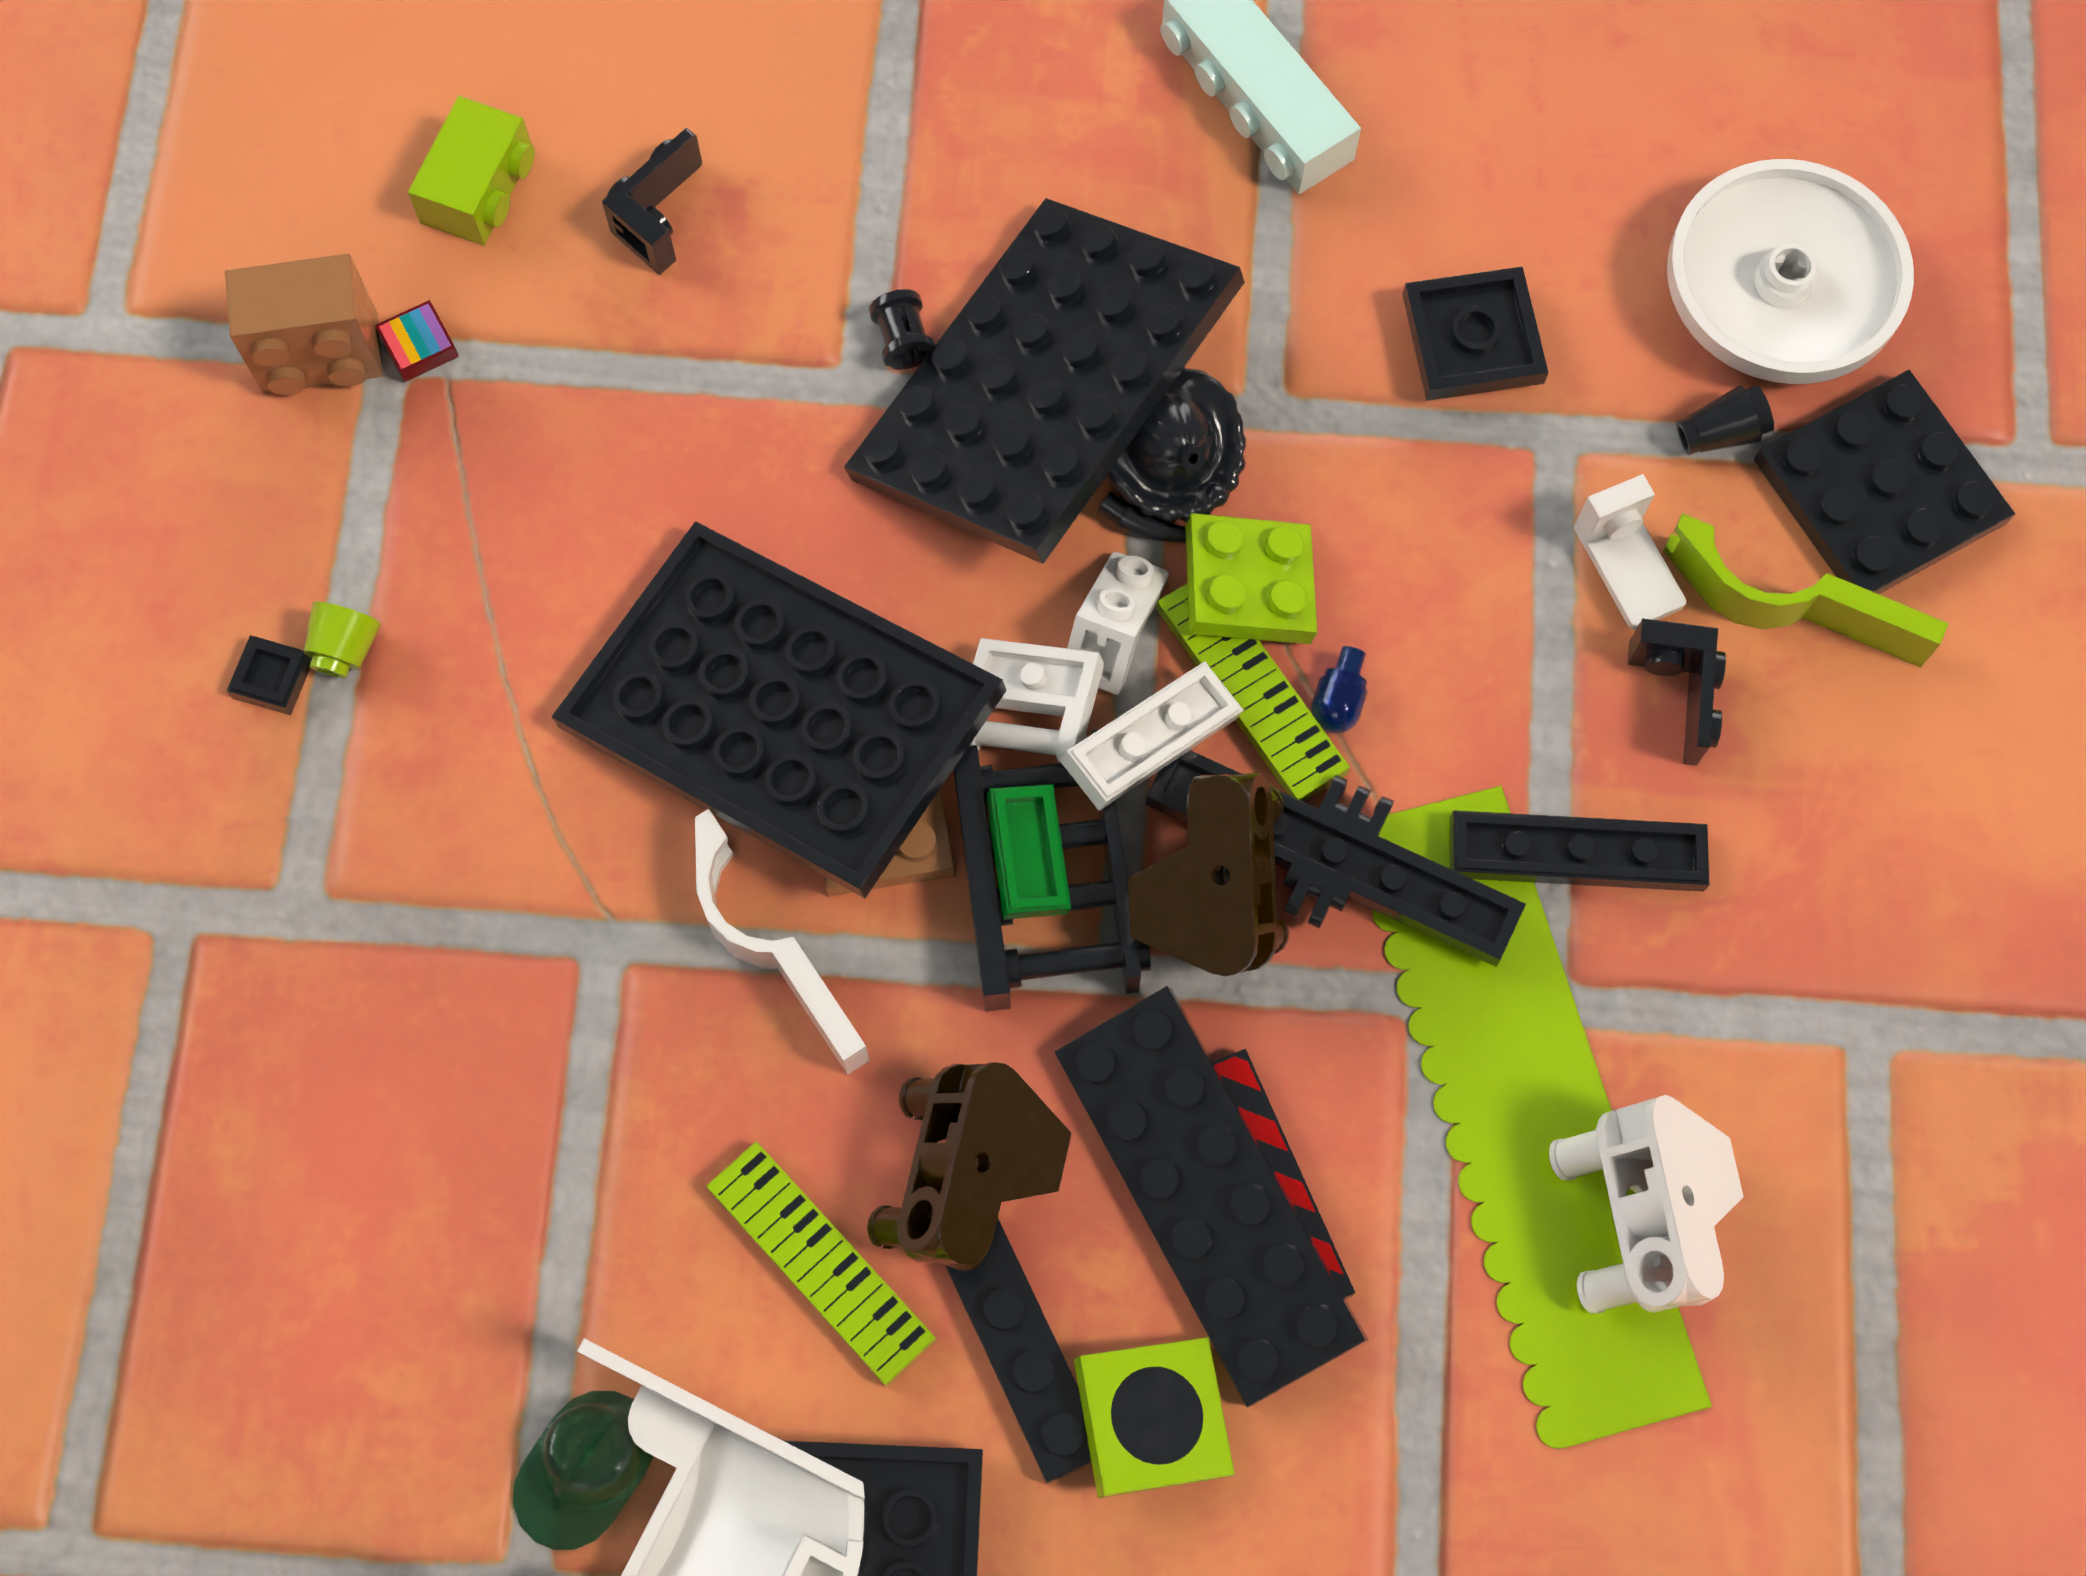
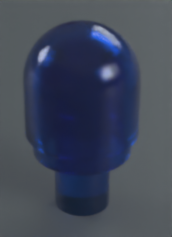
M1343 646L1336 668L1326 669L1324 675L1319 678L1311 705V712L1326 732L1333 734L1347 732L1360 719L1368 691L1366 689V679L1360 676L1366 653L1358 648Z

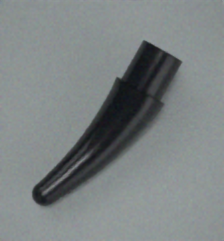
M1111 491L1097 511L1117 524L1116 528L1127 533L1157 541L1186 543V530L1184 526L1162 521L1156 516L1149 517L1144 515L1138 506L1127 504L1122 498Z

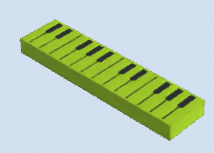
M1188 583L1157 601L1156 610L1194 664L1198 666L1205 661L1244 711L1235 720L1288 795L1304 802L1329 787L1335 775L1341 777L1348 775L1350 766L1259 640L1190 634Z
M757 1141L706 1186L886 1387L936 1341V1337Z

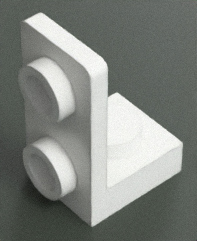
M1644 474L1589 496L1573 527L1626 624L1632 630L1637 629L1642 618L1660 620L1681 611L1686 604L1685 596L1643 524V517L1655 496Z
M1113 552L1076 614L1067 649L1099 652L1104 662V668L1098 688L1119 695L1126 682L1139 634L1165 588L1169 577L1167 570L1154 566L1146 559L1138 556H1127L1119 552Z

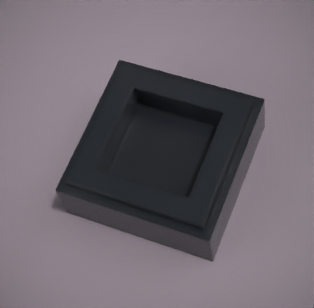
M250 635L227 692L232 699L291 716L310 671L309 666L312 657L306 655L304 650Z

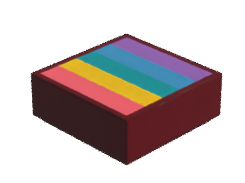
M430 300L375 325L404 383L459 357L450 336Z

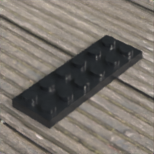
M1166 986L1054 1051L1247 1407L1257 1404L1368 1341L1361 1325L1170 987Z

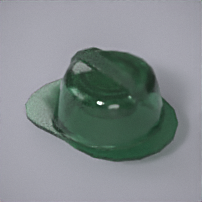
M591 1391L573 1398L548 1424L523 1461L514 1482L513 1507L520 1526L534 1542L553 1550H576L596 1541L613 1524L644 1478L654 1457L636 1445L629 1433L628 1415L634 1401L633 1398L616 1391Z

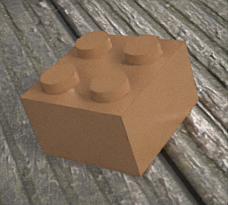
M350 253L225 270L230 338L263 394L273 392L279 395H292L303 391L307 387L328 384L355 386L364 382L365 379L384 377L380 335L375 325L379 324L378 313Z

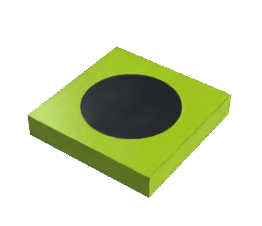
M1209 1337L1082 1355L1074 1359L1098 1498L1228 1478L1235 1475Z

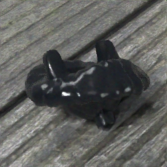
M1184 367L1106 477L1111 488L1119 492L1127 504L1138 506L1142 514L1149 517L1158 516L1162 521L1172 522L1177 519L1187 522L1191 513L1210 515L1215 508L1224 506L1230 492L1234 491L1239 485V475L1244 470L1246 464L1243 456L1246 448L1243 420L1237 411V401L1234 395L1206 372Z

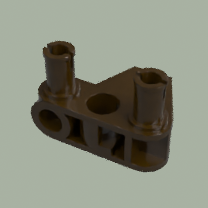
M1261 773L1198 775L1193 778L1187 795L1188 847L1128 877L1131 938L1211 974L1229 976L1260 969L1271 960L1274 954L1285 948L1289 938V930L1285 921L1277 915L1274 823L1279 820L1283 813L1284 802L1280 792L1269 785L1265 775ZM1224 867L1230 872V879L1227 884L1223 876Z
M1005 1063L952 1064L944 1067L935 1078L922 1079L914 1077L908 1079L902 1085L899 1092L900 1108L908 1118H913L914 1116V1120L923 1121L902 1207H891L888 1205L877 1207L869 1217L867 1231L873 1245L877 1247L883 1245L882 1249L903 1248L906 1254L917 1262L940 1263L963 1272L973 1270L983 1261L990 1249L1001 1202L1059 1192L1072 1133L1021 1076ZM940 1140H946L945 1143H937Z

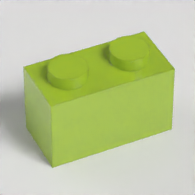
M461 96L457 97L408 191L421 224L485 246L493 228L500 227L507 217L510 207V195L518 179H524L529 174L533 165L535 149L531 144L522 117Z

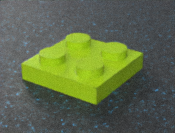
M1191 513L1185 525L1190 634L1311 644L1318 633L1311 524Z

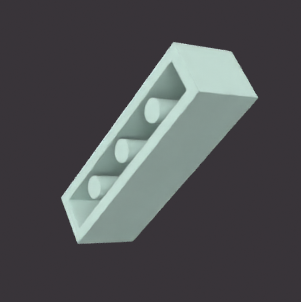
M1164 0L1160 31L1166 46L1173 54L1177 56L1181 54L1194 69L1196 79L1204 92L1211 97L1216 95L1229 111L1230 119L1236 130L1244 138H1252L1264 153L1269 169L1278 179H1286L1297 194L1300 195L1355 160L1361 127L1253 0Z

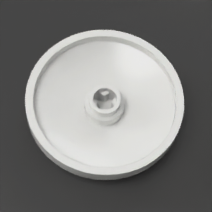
M1770 159L1744 164L1723 173L1705 185L1691 200L1681 216L1670 243L1667 260V276L1671 298L1681 320L1692 336L1707 351L1728 366L1759 379L1786 384H1809L1835 379L1853 372L1873 359L1886 346L1901 324L1908 310L1914 286V266L1909 243L1902 227L1886 204L1862 183L1836 169L1818 163L1794 159Z

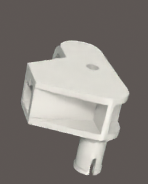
M1663 1095L1603 1113L1598 1120L1596 1130L1566 1139L1560 1138L1550 1144L1549 1160L1552 1169L1561 1180L1570 1181L1578 1176L1600 1170L1604 1171L1623 1263L1580 1273L1577 1279V1293L1580 1302L1589 1313L1598 1314L1607 1309L1638 1303L1646 1311L1655 1313L1680 1306H1701L1719 1296L1723 1289L1724 1272L1714 1226L1744 1197L1730 1137L1673 1097ZM1628 1189H1631L1636 1193L1626 1196V1192L1628 1191Z

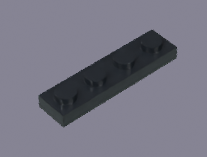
M997 1219L990 1249L978 1266L973 1270L965 1272L946 1265L945 1267L1046 1484H1049L1092 1463L1079 1388L999 1219Z

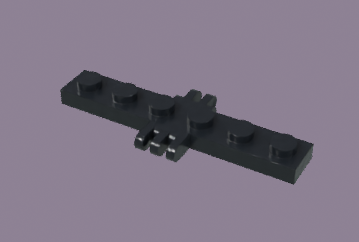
M1190 750L1159 771L1146 796V805L1187 824V795L1194 777L1198 775L1242 773ZM1335 775L1319 809L1279 791L1283 797L1284 809L1279 820L1274 823L1275 865L1288 870L1283 885L1293 889L1284 913L1296 918L1306 896L1317 900L1307 923L1320 928L1330 907L1342 912L1348 899H1351L1495 967L1498 966L1526 903L1379 837L1394 801L1382 796L1374 808L1373 816L1370 817L1362 813V810L1371 790L1359 785L1350 805L1346 806L1338 802L1346 791L1348 781L1341 776Z

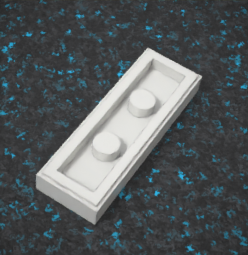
M1204 661L1067 750L1060 759V762L1100 811L1236 720L1244 710Z

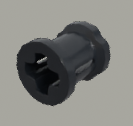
M909 289L891 291L876 298L869 306L871 320L880 326L885 343L882 351L884 364L895 370L909 369L921 365L927 355L936 348L933 338L925 334L919 314L923 308L920 294L916 291Z

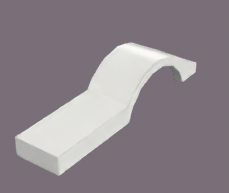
M707 809L695 817L696 892L714 937L735 958L762 969H778L835 1057L847 1075L870 1061L866 1045L795 938L789 937L771 941L746 936L728 924L720 914L716 893L721 872L734 855L727 844L728 837L711 811Z

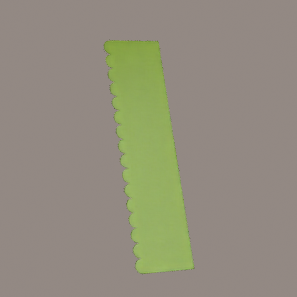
M1497 786L1389 814L1379 837L1450 869L1449 817L1453 810L1493 813L1511 812L1502 786ZM1473 879L1526 903L1497 967L1372 910L1373 919L1377 926L1387 932H1397L1386 941L1384 951L1385 957L1392 966L1401 970H1408L1399 977L1396 985L1400 1000L1407 1006L1420 1008L1410 1017L1408 1023L1409 1032L1412 1038L1419 1044L1433 1046L1423 1054L1421 1070L1424 1076L1432 1083L1444 1085L1435 1093L1433 1099L1434 1110L1443 1121L1451 1124L1459 1123L1453 1126L1447 1133L1445 1140L1446 1148L1450 1156L1456 1161L1470 1163L1459 1174L1458 1184L1462 1194L1470 1201L1476 1203L1484 1202L1473 1211L1471 1227L1475 1235L1481 1240L1495 1243L1489 1247L1484 1256V1268L1487 1274L1497 1282L1509 1283L1499 1291L1496 1301L1497 1309L1504 1319L1514 1324H1522L1511 1334L1510 1350L1521 1363L1536 1365L1525 1374L1523 1390L1533 1404L1548 1407L1541 1412L1536 1423L1537 1434L1541 1441L1555 1449L1567 1448L1712 1407L1679 1307L1652 1313L1643 1309L1638 1303L1607 1309L1602 1313L1591 1314L1580 1302L1577 1293V1279L1580 1273L1621 1264L1623 1259L1604 1171L1600 1170L1578 1176L1574 1180L1563 1181L1552 1169L1549 1160V1148L1554 1140L1566 1139L1596 1130L1598 1120L1602 1114L1612 1110L1535 883ZM1628 1189L1626 1192V1196L1636 1194L1631 1189Z

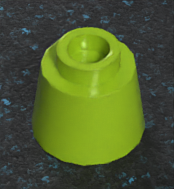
M312 602L304 653L312 657L309 667L325 675L346 679L349 669L360 670L381 627V623L371 616L347 607L327 602Z

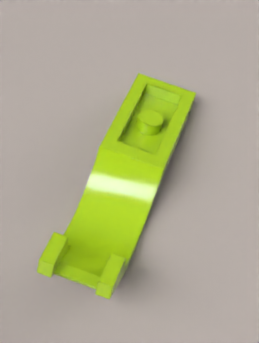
M1684 513L1679 518L1674 530L1677 535L1670 534L1663 550L1707 605L1737 624L1759 629L1790 626L1803 618L1919 667H1922L1941 645L1949 624L1828 573L1815 585L1791 594L1766 593L1741 582L1725 567L1715 546L1714 526Z

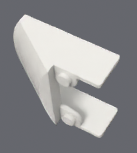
M583 1338L577 1352L642 1385L629 1411V1433L635 1444L645 1452L676 1467L621 1576L858 1575L864 1533L865 1495L862 1481Z

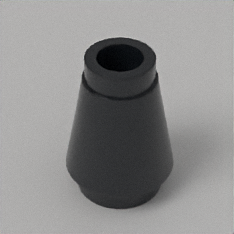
M1739 385L1691 413L1686 418L1678 420L1676 427L1685 452L1691 455L1697 452L1759 443L1762 440V435L1774 430V420L1762 389L1757 385L1748 389Z

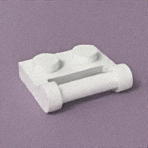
M980 638L973 664L1003 679L1007 690L995 708L1061 716L1063 719L1060 730L986 721L969 746L977 745L978 750L982 746L1055 755L1060 762V759L1067 750L1087 738L1086 732L1104 668V662L1100 653Z

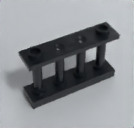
M977 745L969 746L953 771L985 1012L1011 1009L1010 989L1022 987L1021 981L1122 968L1126 994L1139 992L1141 972L1151 970L1149 945L1130 937L1128 883L1115 801L1099 811L1100 819L1059 824L1062 849L1104 844L1109 880L1068 885L1071 903L1070 911L1113 906L1118 942L1018 955L1017 948L1004 949L1001 926L1013 925V919L1003 920L999 887L996 888L993 865H995L991 830L990 826H988L986 815V795L991 788L1053 785L1054 789L1079 785L1062 763L993 771L992 765L980 766Z

